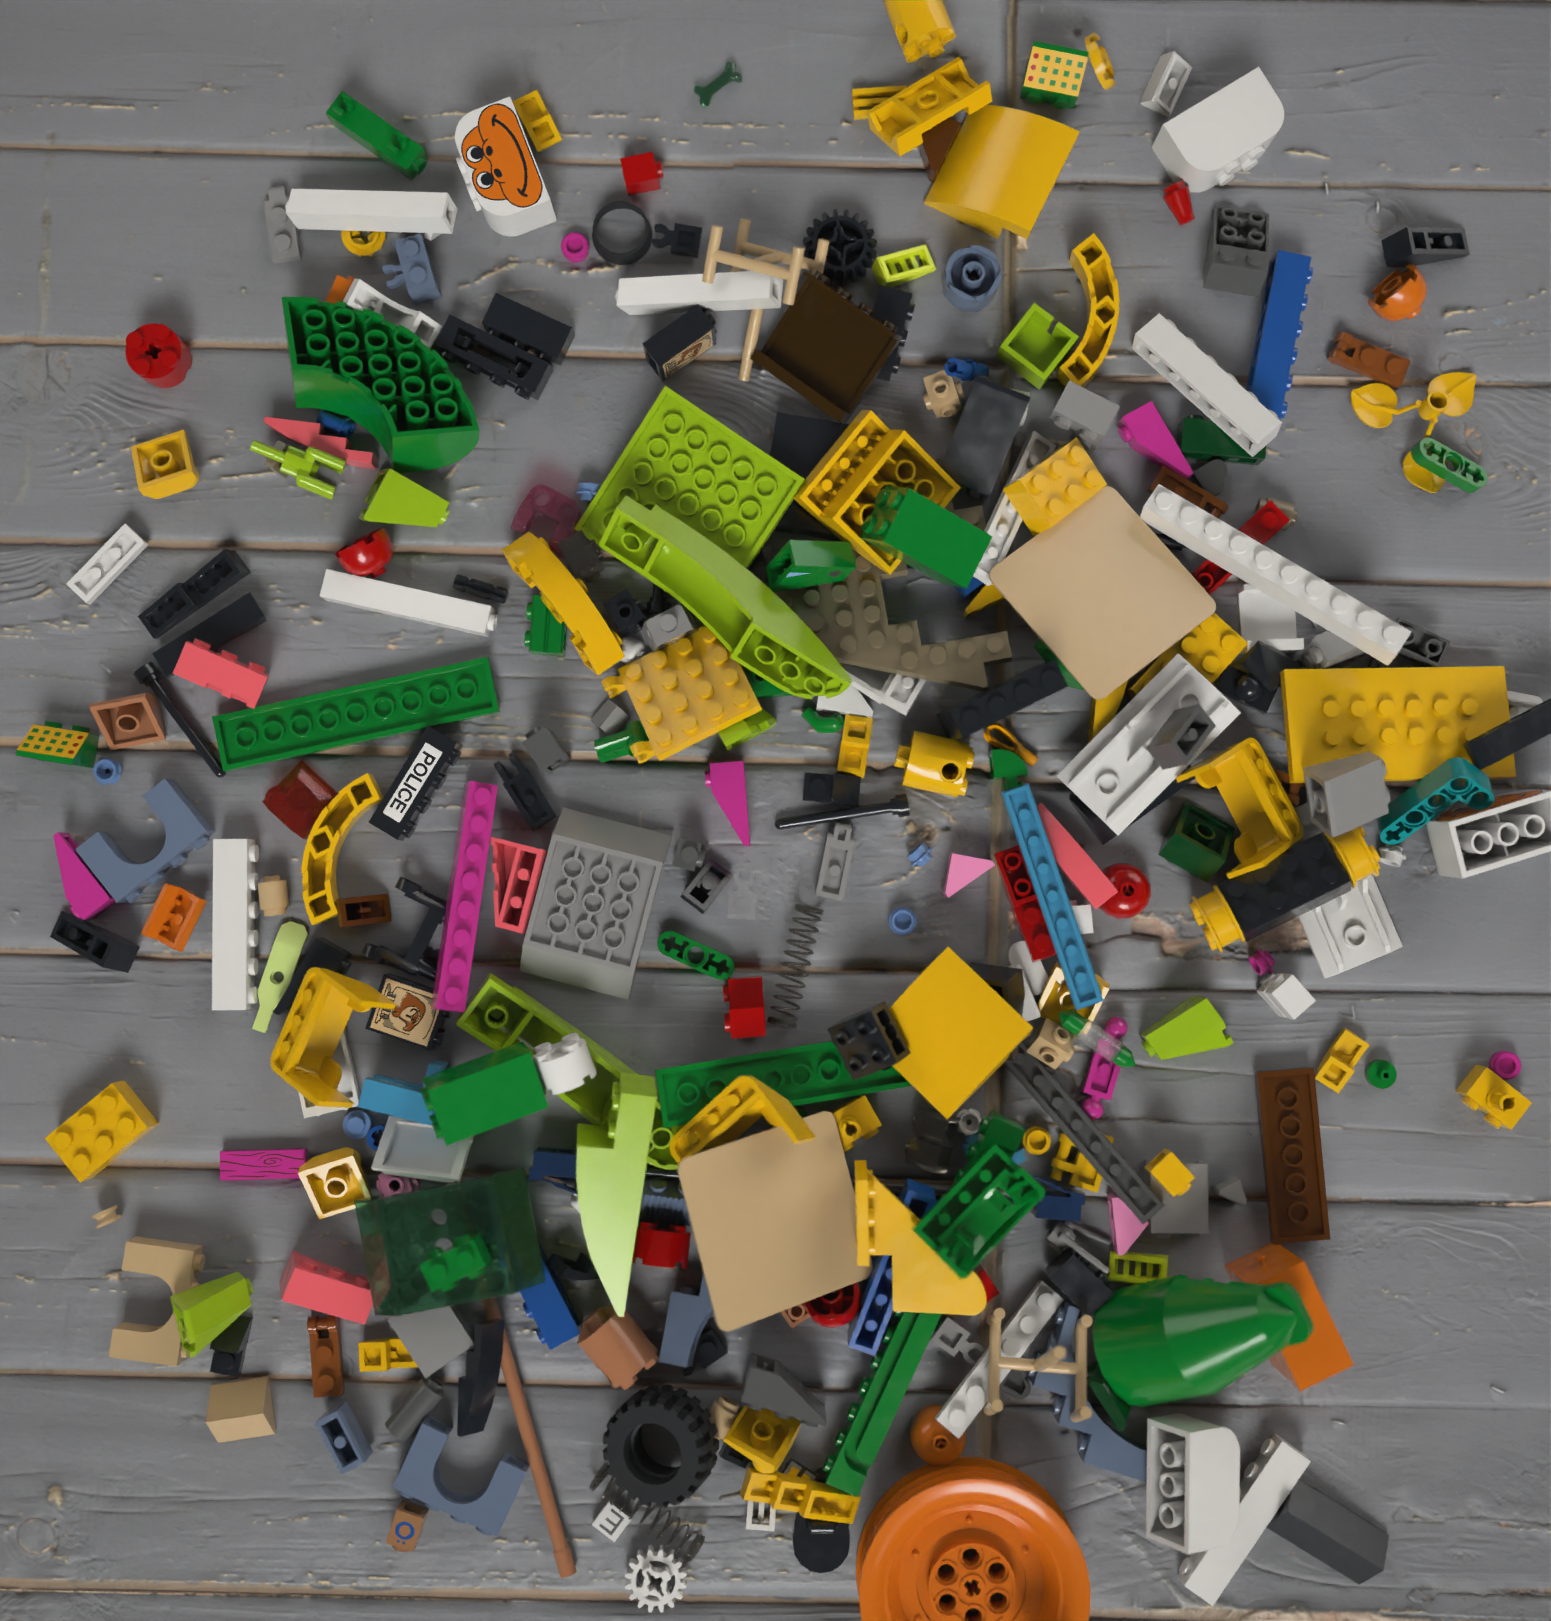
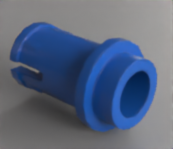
M322 410L317 417L316 423H320L325 429L337 434L338 437L349 439L354 433L355 424L351 422L350 418L346 417L343 419L329 413L327 410Z

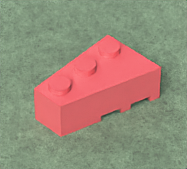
M196 638L193 643L190 641L185 643L173 674L202 687L220 692L227 698H234L247 703L246 706L254 709L269 677V674L264 672L266 667L249 661L248 665L238 662L239 656L222 650L221 654L209 650L210 644Z
M490 836L494 861L492 863V872H494L495 890H493L495 926L526 934L548 851Z
M295 1251L291 1252L279 1282L282 1301L364 1325L378 1293L376 1284L373 1283L371 1278L364 1275H353Z

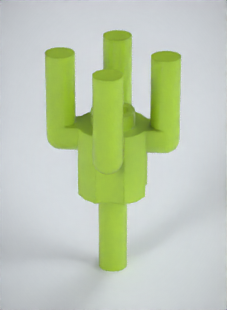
M254 439L250 446L251 451L282 463L280 472L295 477L297 486L332 500L336 487L316 479V474L320 466L342 474L346 460L315 447H308L305 452L289 445L287 451L283 452Z

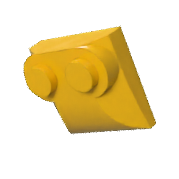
M184 429L131 446L138 489L143 496L160 499L188 490L197 484L199 472L194 466L190 445Z
M1056 962L1050 970V977L1037 1006L1042 1018L1046 1019L1047 1017L1061 1025L1060 1011L1075 1010L1087 1019L1084 1028L1080 1032L1086 1036L1103 1001L1075 1010L1060 964ZM1095 974L1104 1000L1109 991V983Z
M340 1148L315 1156L299 1167V1177L319 1220L374 1202L372 1192L361 1167V1156L353 1148Z
M745 1405L724 1437V1442L751 1459L753 1466L759 1472L764 1474L774 1473L778 1470L793 1445L802 1422L790 1416V1419L780 1418L773 1414L774 1411L762 1408L759 1411Z

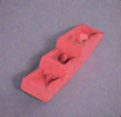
M264 417V423L269 428L305 449L315 447L346 460L345 464L374 470L378 469L379 459L373 452L352 450L353 445L347 438L327 436V430L320 423Z
M1041 802L1037 805V809L1057 866L1096 910L1118 892L1117 889Z

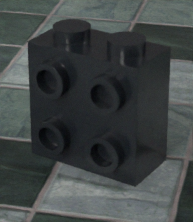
M885 1001L843 1018L827 1029L853 1081L895 1065L911 1054Z

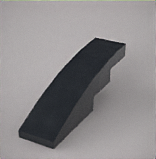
M496 1318L475 1323L474 1349L467 1350L466 1376L459 1377L457 1436L459 1437L484 1431L499 1379L505 1320Z

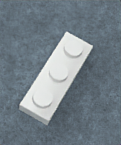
M124 524L66 584L85 603L91 605L149 544L129 525Z

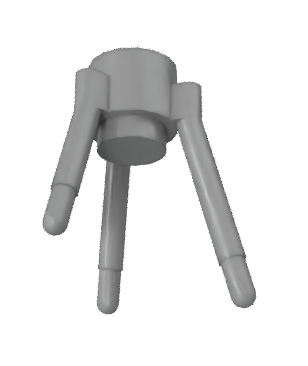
M1057 1220L1052 1225L1046 1235V1238L1050 1241L1048 1245L1059 1254L1064 1251L1062 1247L1065 1249L1071 1247L1103 1272H1109L1108 1267L1074 1242L1076 1235L1072 1232L1075 1231L1107 1245L1111 1244L1110 1239L1066 1220L1064 1222Z

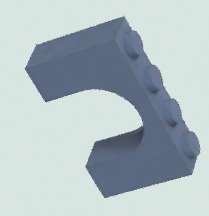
M164 778L143 795L144 799L163 822L166 832L165 844L161 852L153 860L143 864L133 862L106 832H96L75 849L117 903H133L144 894L143 889L150 884L153 886L166 877L165 872L172 866L176 868L182 865L188 859L187 854L194 849L199 850L210 842L209 837L215 833L174 780Z
M427 1416L416 1435L393 1488L397 1489L398 1493L405 1498H416L424 1502V1505L433 1511L442 1510L450 1514V1517L456 1522H467L475 1526L477 1531L484 1535L498 1536L528 1471L529 1463L504 1452L487 1487L480 1492L470 1495L456 1493L444 1484L440 1477L438 1466L440 1455L453 1427Z

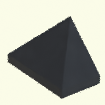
M1259 640L1240 660L1241 664L1269 691L1281 687L1280 672L1282 670L1300 669L1303 666L1302 661Z

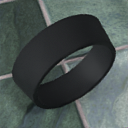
M616 201L607 204L597 213L593 223L592 241L597 253L604 260L616 265H629L639 261L648 252L652 243V228L647 217L639 207L630 202ZM630 209L644 218L646 225L645 236L640 245L629 252H612L606 249L597 238L596 226L599 220L612 210Z

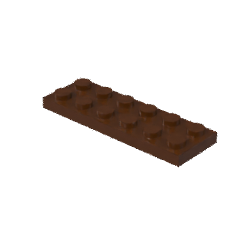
M1301 1067L1254 1071L1270 1241L1273 1244L1331 1240L1314 1068Z

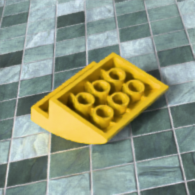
M986 105L971 115H967L924 204L996 239H999L1004 228L1028 239L1073 149L1080 131L1027 111Z
M861 410L807 476L805 483L794 496V500L840 540L850 542L853 550L885 573L891 575L901 561L860 538L863 532V523L872 514L876 506L875 499L878 493L885 486L910 488L945 508L961 487L905 430L889 429L871 410Z
M947 947L889 1008L911 1052L899 1063L892 1066L948 1120L1008 1059L1010 1053L1031 1033L1033 1027L954 951Z

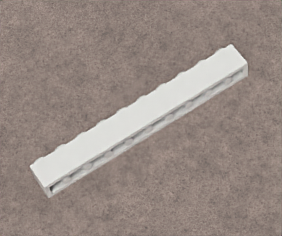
M1158 484L1143 506L1140 518L1145 523L1387 666L1397 656L1411 634L1410 630Z

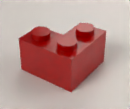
M762 976L728 978V985H723L724 1002H729L730 1004L729 1013L724 1015L725 1032H731V1039L766 1036Z

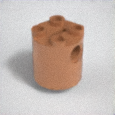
M613 1305L602 1306L593 1311L583 1321L577 1344L593 1364L605 1374L613 1388L622 1387L626 1390L637 1380L635 1375L643 1367L647 1370L659 1360L656 1354L658 1351L657 1347L648 1340L640 1326L626 1309L624 1317H619Z

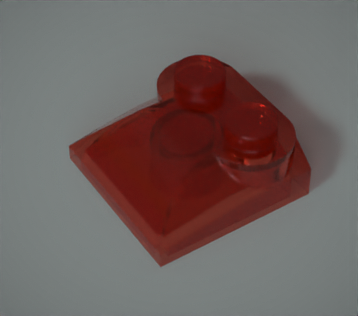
M301 760L277 786L267 791L262 802L291 831L306 840L322 810L339 793Z

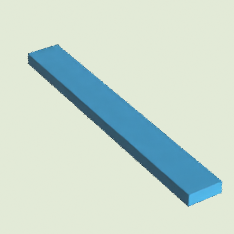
M1029 783L1003 791L1001 796L1074 1008L1078 1010L1102 1002L1104 1000Z

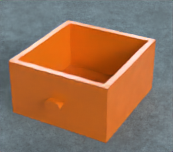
M1269 1243L1224 1265L1231 1281L1262 1285L1285 1282L1292 1285L1299 1293L1313 1322V1333L1306 1342L1287 1346L1269 1358L1270 1363L1297 1389L1302 1391L1354 1366L1304 1260L1280 1244Z

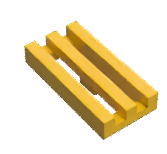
M907 85L852 89L853 119H868L867 111L870 109L859 110V107L877 106L907 88Z

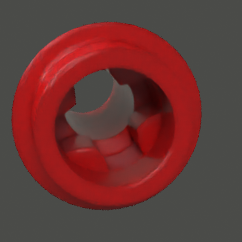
M1184 181L1177 182L1163 190L1165 195L1163 200L1177 219L1179 226L1195 219L1189 186H1186Z

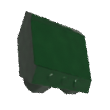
M1096 1360L1087 1366V1380L1118 1430L1124 1431L1132 1405H1128L1114 1394L1103 1377Z

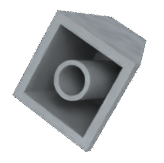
M1369 751L1303 768L1311 822L1331 837L1344 834L1389 813L1390 793L1384 782V776L1387 773L1386 765L1383 759Z

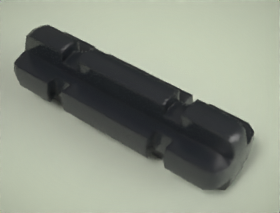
M460 574L456 575L453 582V587L458 591H467L468 594L488 600L493 598L498 603H505L508 597V590L506 588L494 587L493 584L473 578L469 580L467 576Z

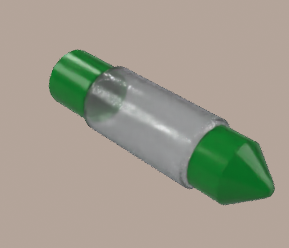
M1073 1009L1059 1012L1061 1026L1106 1060L1112 1061L1119 1067L1135 1066L1132 1051L1090 1019L1084 1018Z

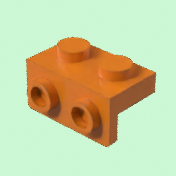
M165 883L141 934L145 937L156 939L176 951L183 952L207 900L183 887Z

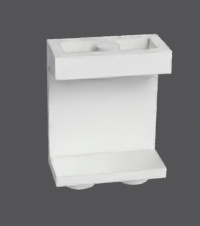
M1247 582L1237 589L1239 635L1248 642L1240 652V655H1245L1258 640L1285 654L1304 650V638H1297L1296 614L1294 610Z

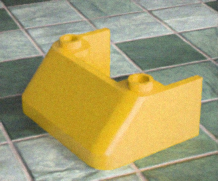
M1254 738L1244 739L1198 762L1175 777L1177 782H1181L1195 776L1196 781L1206 789L1217 786L1242 833L1235 840L1234 845L1235 855L1241 863L1226 874L1229 879L1265 867L1303 837V825L1260 743Z
M310 968L303 978L270 1058L272 1070L315 1106L352 1108L353 1102L337 1090L342 1077L340 1065L332 1057L353 1010L356 1012H367L371 1007L394 1009L396 1004L369 984L325 968Z
M740 1076L671 1138L669 1149L671 1155L679 1164L685 1157L735 1141L761 1116H764L771 1125L781 1126L794 1144L812 1141L816 1136L786 1098L753 1076Z

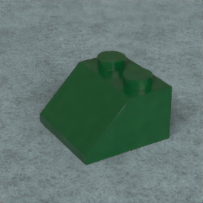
M1185 800L1163 838L1158 855L1188 871L1194 877H1198L1208 883L1226 860L1234 827Z

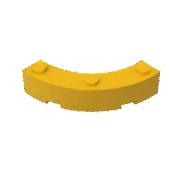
M1095 233L1075 247L1069 259V263L1075 270L1084 289L1087 303V324L1084 337L1070 358L1059 367L1057 378L1064 387H1066L1069 380L1083 388L1091 382L1104 362L1117 327L1119 316L1118 282L1115 279L1111 266V259Z
M527 532L502 549L513 572L530 588L537 586L541 591L540 598L559 623L564 621L568 629L573 633L569 639L586 667L599 676L625 657L620 648L623 645L620 637L616 632H611L607 623L586 594L588 589L580 578L575 579L562 562L553 554L543 537L537 538L531 532Z
M366 773L339 791V794L322 810L308 836L303 853L301 873L303 900L312 925H318L338 915L336 899H339L336 872L341 847L358 819L384 798L373 774Z

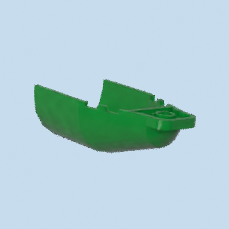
M1174 1275L1113 1289L1114 1295L1095 1312L1092 1330L1094 1350L1100 1370L1114 1394L1128 1405L1144 1407L1213 1395L1287 1346L1306 1342L1313 1333L1314 1326L1299 1293L1288 1283L1278 1282L1268 1285L1237 1281L1221 1283L1214 1282L1212 1278L1197 1280L1188 1279L1187 1275Z

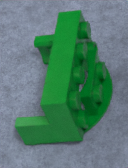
M992 1143L911 1229L961 1279H964L971 1274L994 1247L1044 1197L1046 1190L1021 1166L1011 1160L995 1143ZM996 1187H1000L1013 1200V1204ZM955 1231H956L971 1247H967V1246L955 1235Z

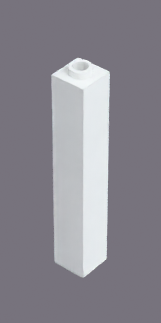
M291 189L289 200L286 202V214L297 229L452 234L457 207L449 194L444 192Z
M754 271L715 273L713 284L702 282L703 274L619 278V285L615 295L616 306L629 315L686 313L697 304L702 311L706 309L708 311L781 308L783 279Z
M326 569L320 597L329 602L489 637L490 631H495L498 620L495 609L490 605Z

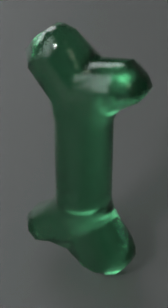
M729 61L726 62L724 72L706 86L695 85L694 93L700 97L701 106H710L712 96L728 83H741L742 75L736 71V64Z

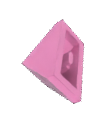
M953 853L949 854L943 888L944 896L949 898L995 866L992 860Z
M1107 1193L1112 1248L1118 1256L1124 1255L1149 1223L1142 1224L1122 1200L1113 1193Z

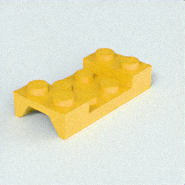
M957 57L868 110L867 117L870 130L901 157L923 143L922 133L955 115L962 109L971 115L991 103L990 82L986 80L980 85L970 78L962 59Z

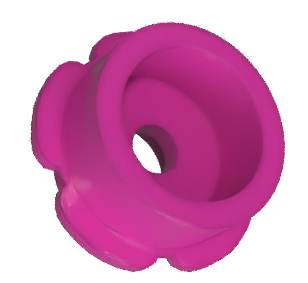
M1256 949L1254 954L1249 956V962L1254 971L1259 976L1273 973L1272 966L1275 965L1271 954L1268 951L1263 952L1260 949Z

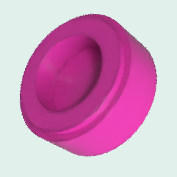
M572 232L563 238L561 250L563 256L568 261L579 263L587 258L589 244L584 235Z
M1498 1051L1491 1056L1489 1068L1500 1078L1510 1080L1519 1074L1521 1062L1518 1056L1512 1052Z

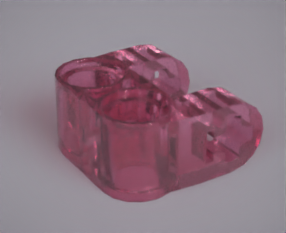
M536 485L530 490L512 521L511 529L522 535L526 534L537 515L540 514L558 524L548 545L551 551L562 555L576 531L574 528L581 519V512L576 502L546 485ZM540 495H549L550 499L546 505L539 506L536 504V500ZM564 508H573L574 514L571 518L563 519L560 517L561 511Z

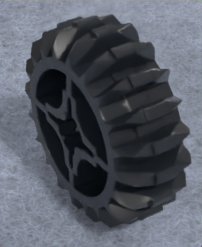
M836 209L833 210L832 217H829L824 212L822 214V221L815 218L813 220L814 228L808 227L806 229L808 237L803 238V245L806 246L804 257L814 260L818 239L833 231V237L829 239L826 259L834 260L837 266L825 261L823 275L831 278L832 286H835L836 280H841L842 286H846L847 278L856 283L858 280L857 274L865 277L867 274L866 268L871 269L873 267L871 259L876 258L877 251L873 249L877 247V240L872 238L874 230L866 229L868 226L867 220L858 222V213L854 214L852 218L849 217L847 209L844 210L843 216H838ZM843 230L852 233L856 237H849L845 235ZM837 238L839 239V244L843 245L842 249L844 248L842 258L840 251H837ZM862 251L855 262L846 265V259L849 256L856 255V252Z

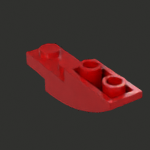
M1270 499L1238 530L1264 545L1290 521V518ZM1206 559L1191 575L1211 595L1232 573Z
M1019 845L994 853L1012 913L1032 962L1055 956L1056 953Z

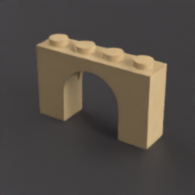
M136 1236L126 1241L122 1271L158 1276L169 1285L174 1295L201 1285L198 1283L199 1272L203 1270L205 1255L202 1254L203 1245ZM174 1311L168 1322L163 1325L151 1326L122 1322L112 1330L109 1357L178 1366L189 1357L183 1350Z

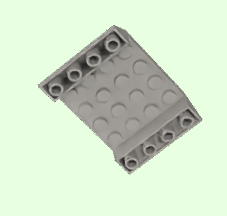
M563 807L551 837L523 942L519 971L629 1000L636 975L635 970L672 836Z

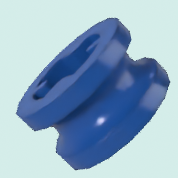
M379 1124L371 1128L367 1134V1143L375 1151H377L379 1144L376 1143L377 1137L374 1134L375 1132L378 1134L384 1131L385 1124Z

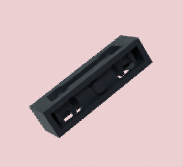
M450 314L434 343L440 352L439 355L450 363L458 361L465 365L464 368L478 376L480 373L489 376V380L495 385L502 388L505 385L515 389V394L527 400L530 397L539 400L553 372L549 362ZM471 339L478 343V347L516 365L514 371L517 376L511 374L508 368L471 351L474 347Z

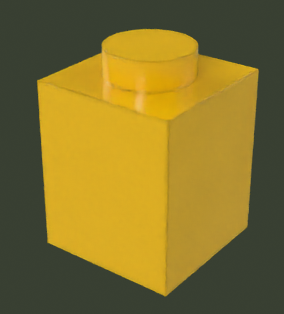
M1164 1148L1145 1166L1146 1170L1173 1197L1187 1192L1192 1186L1191 1181L1195 1178L1167 1148Z

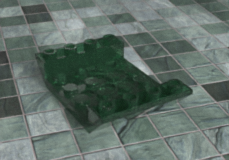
M525 1167L499 1171L492 1176L385 1197L381 1194L354 1200L375 1315L401 1316L509 1295L546 1282ZM442 1209L446 1213L447 1220L444 1224H437L433 1221V1210ZM467 1233L470 1237L480 1233L492 1258L490 1263L484 1267L486 1272L469 1280L468 1276L457 1280L459 1285L442 1293L441 1288L431 1292L419 1266L426 1259L425 1254L437 1248V1242L440 1238H447L452 1243L453 1240Z

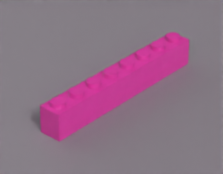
M469 781L464 785L431 1009L456 1013L465 1012L498 785Z

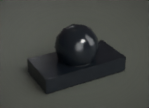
M1229 665L1220 674L1215 688L1225 697L1262 714L1267 713L1277 689L1269 691L1252 674L1244 673Z

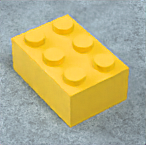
M1076 437L1057 448L1002 490L1032 535L1036 536L1053 527L1104 488L1107 483Z
M121 1080L111 1083L46 1136L45 1140L81 1183L95 1177L156 1127L159 1122L126 1081Z

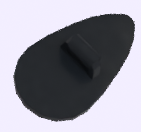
M823 1467L818 1468L815 1472L820 1476L816 1481L826 1484L825 1471H823ZM797 1512L794 1524L793 1548L799 1563L809 1571L817 1573L831 1572L841 1566L848 1556L850 1547L848 1523L803 1518Z

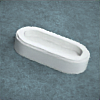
M1025 941L1013 943L1008 950L1010 964L1021 965L1033 995L1042 994L1049 978L1041 960L1032 962Z

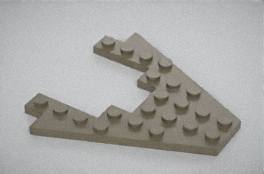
M951 499L944 508L984 531L986 523L982 505L954 510ZM852 549L856 558V568L843 581L774 592L813 631L839 663L986 692L988 691V684L984 667L1012 662L1007 631L921 646L917 620L888 625L881 580L908 575L907 564L902 561L892 574L889 575Z

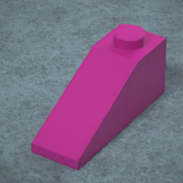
M1152 401L1123 416L1117 425L1119 427L1117 430L1123 442H1128L1133 450L1160 468L1164 465L1187 480L1193 474L1191 467Z
M744 761L709 763L710 770H705L706 787H711L714 797L744 847H750Z
M57 832L53 837L65 897L71 904L69 908L79 919L94 920L116 901L75 849L79 846L69 833Z

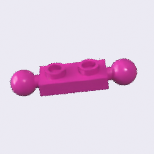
M1114 1016L1106 1021L1105 1032L1108 1035L1107 1040L1097 1037L1083 1084L1082 1092L1090 1094V1097L1082 1103L1081 1109L1092 1121L1098 1120L1103 1114L1101 1098L1111 1101L1120 1067L1113 1063L1111 1058L1116 1050L1123 1045L1119 1044L1118 1040L1124 1037L1128 1030L1126 1021L1121 1017Z

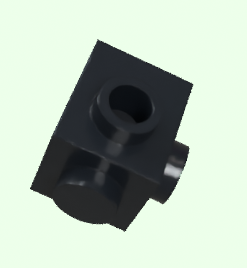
M627 589L603 604L623 636L628 633L630 636L635 635L642 630L643 623L647 621L643 615L648 612L639 597L634 600Z

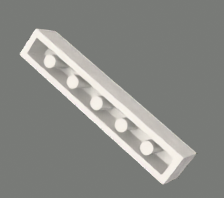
M1159 313L1135 333L1132 349L1249 455L1255 456L1277 436L1282 424L1277 414L1264 407L1252 392L1246 391L1232 374L1226 373L1219 367L1212 356L1206 355L1201 351L1195 341L1183 335L1171 320L1165 319Z
M213 839L212 1010L254 1009V1004L258 1001V988L254 986V975H257L259 967L258 959L255 958V947H257L259 941L258 931L255 930V918L259 914V905L255 901V890L258 889L257 883H259V876L255 873V862L259 859V847L255 845V840Z
M1275 1433L1271 1438L1266 1439L1260 1448V1455L1255 1462H1251L1247 1466L1244 1478L1240 1483L1239 1521L1232 1538L1222 1547L1194 1553L1190 1558H1185L1181 1563L1178 1577L1183 1585L1213 1606L1311 1462L1301 1451Z

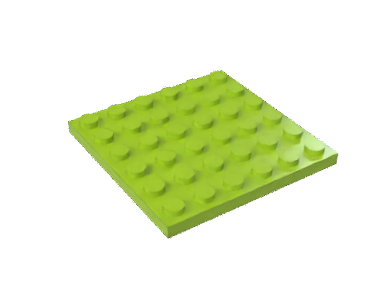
M665 386L574 529L598 545L617 506L625 496H628L650 511L657 505L699 532L737 560L746 569H749L806 480ZM635 570L636 572H638L639 574H641L643 577H645L646 579H648L649 581H651L652 583H654L655 585H657V584H656L655 582H653L651 579H649L648 577H646L645 575H643V574L640 573L639 571Z

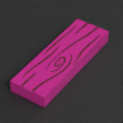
M307 1148L220 1151V1180L300 1178L298 1174L299 1167L308 1161Z

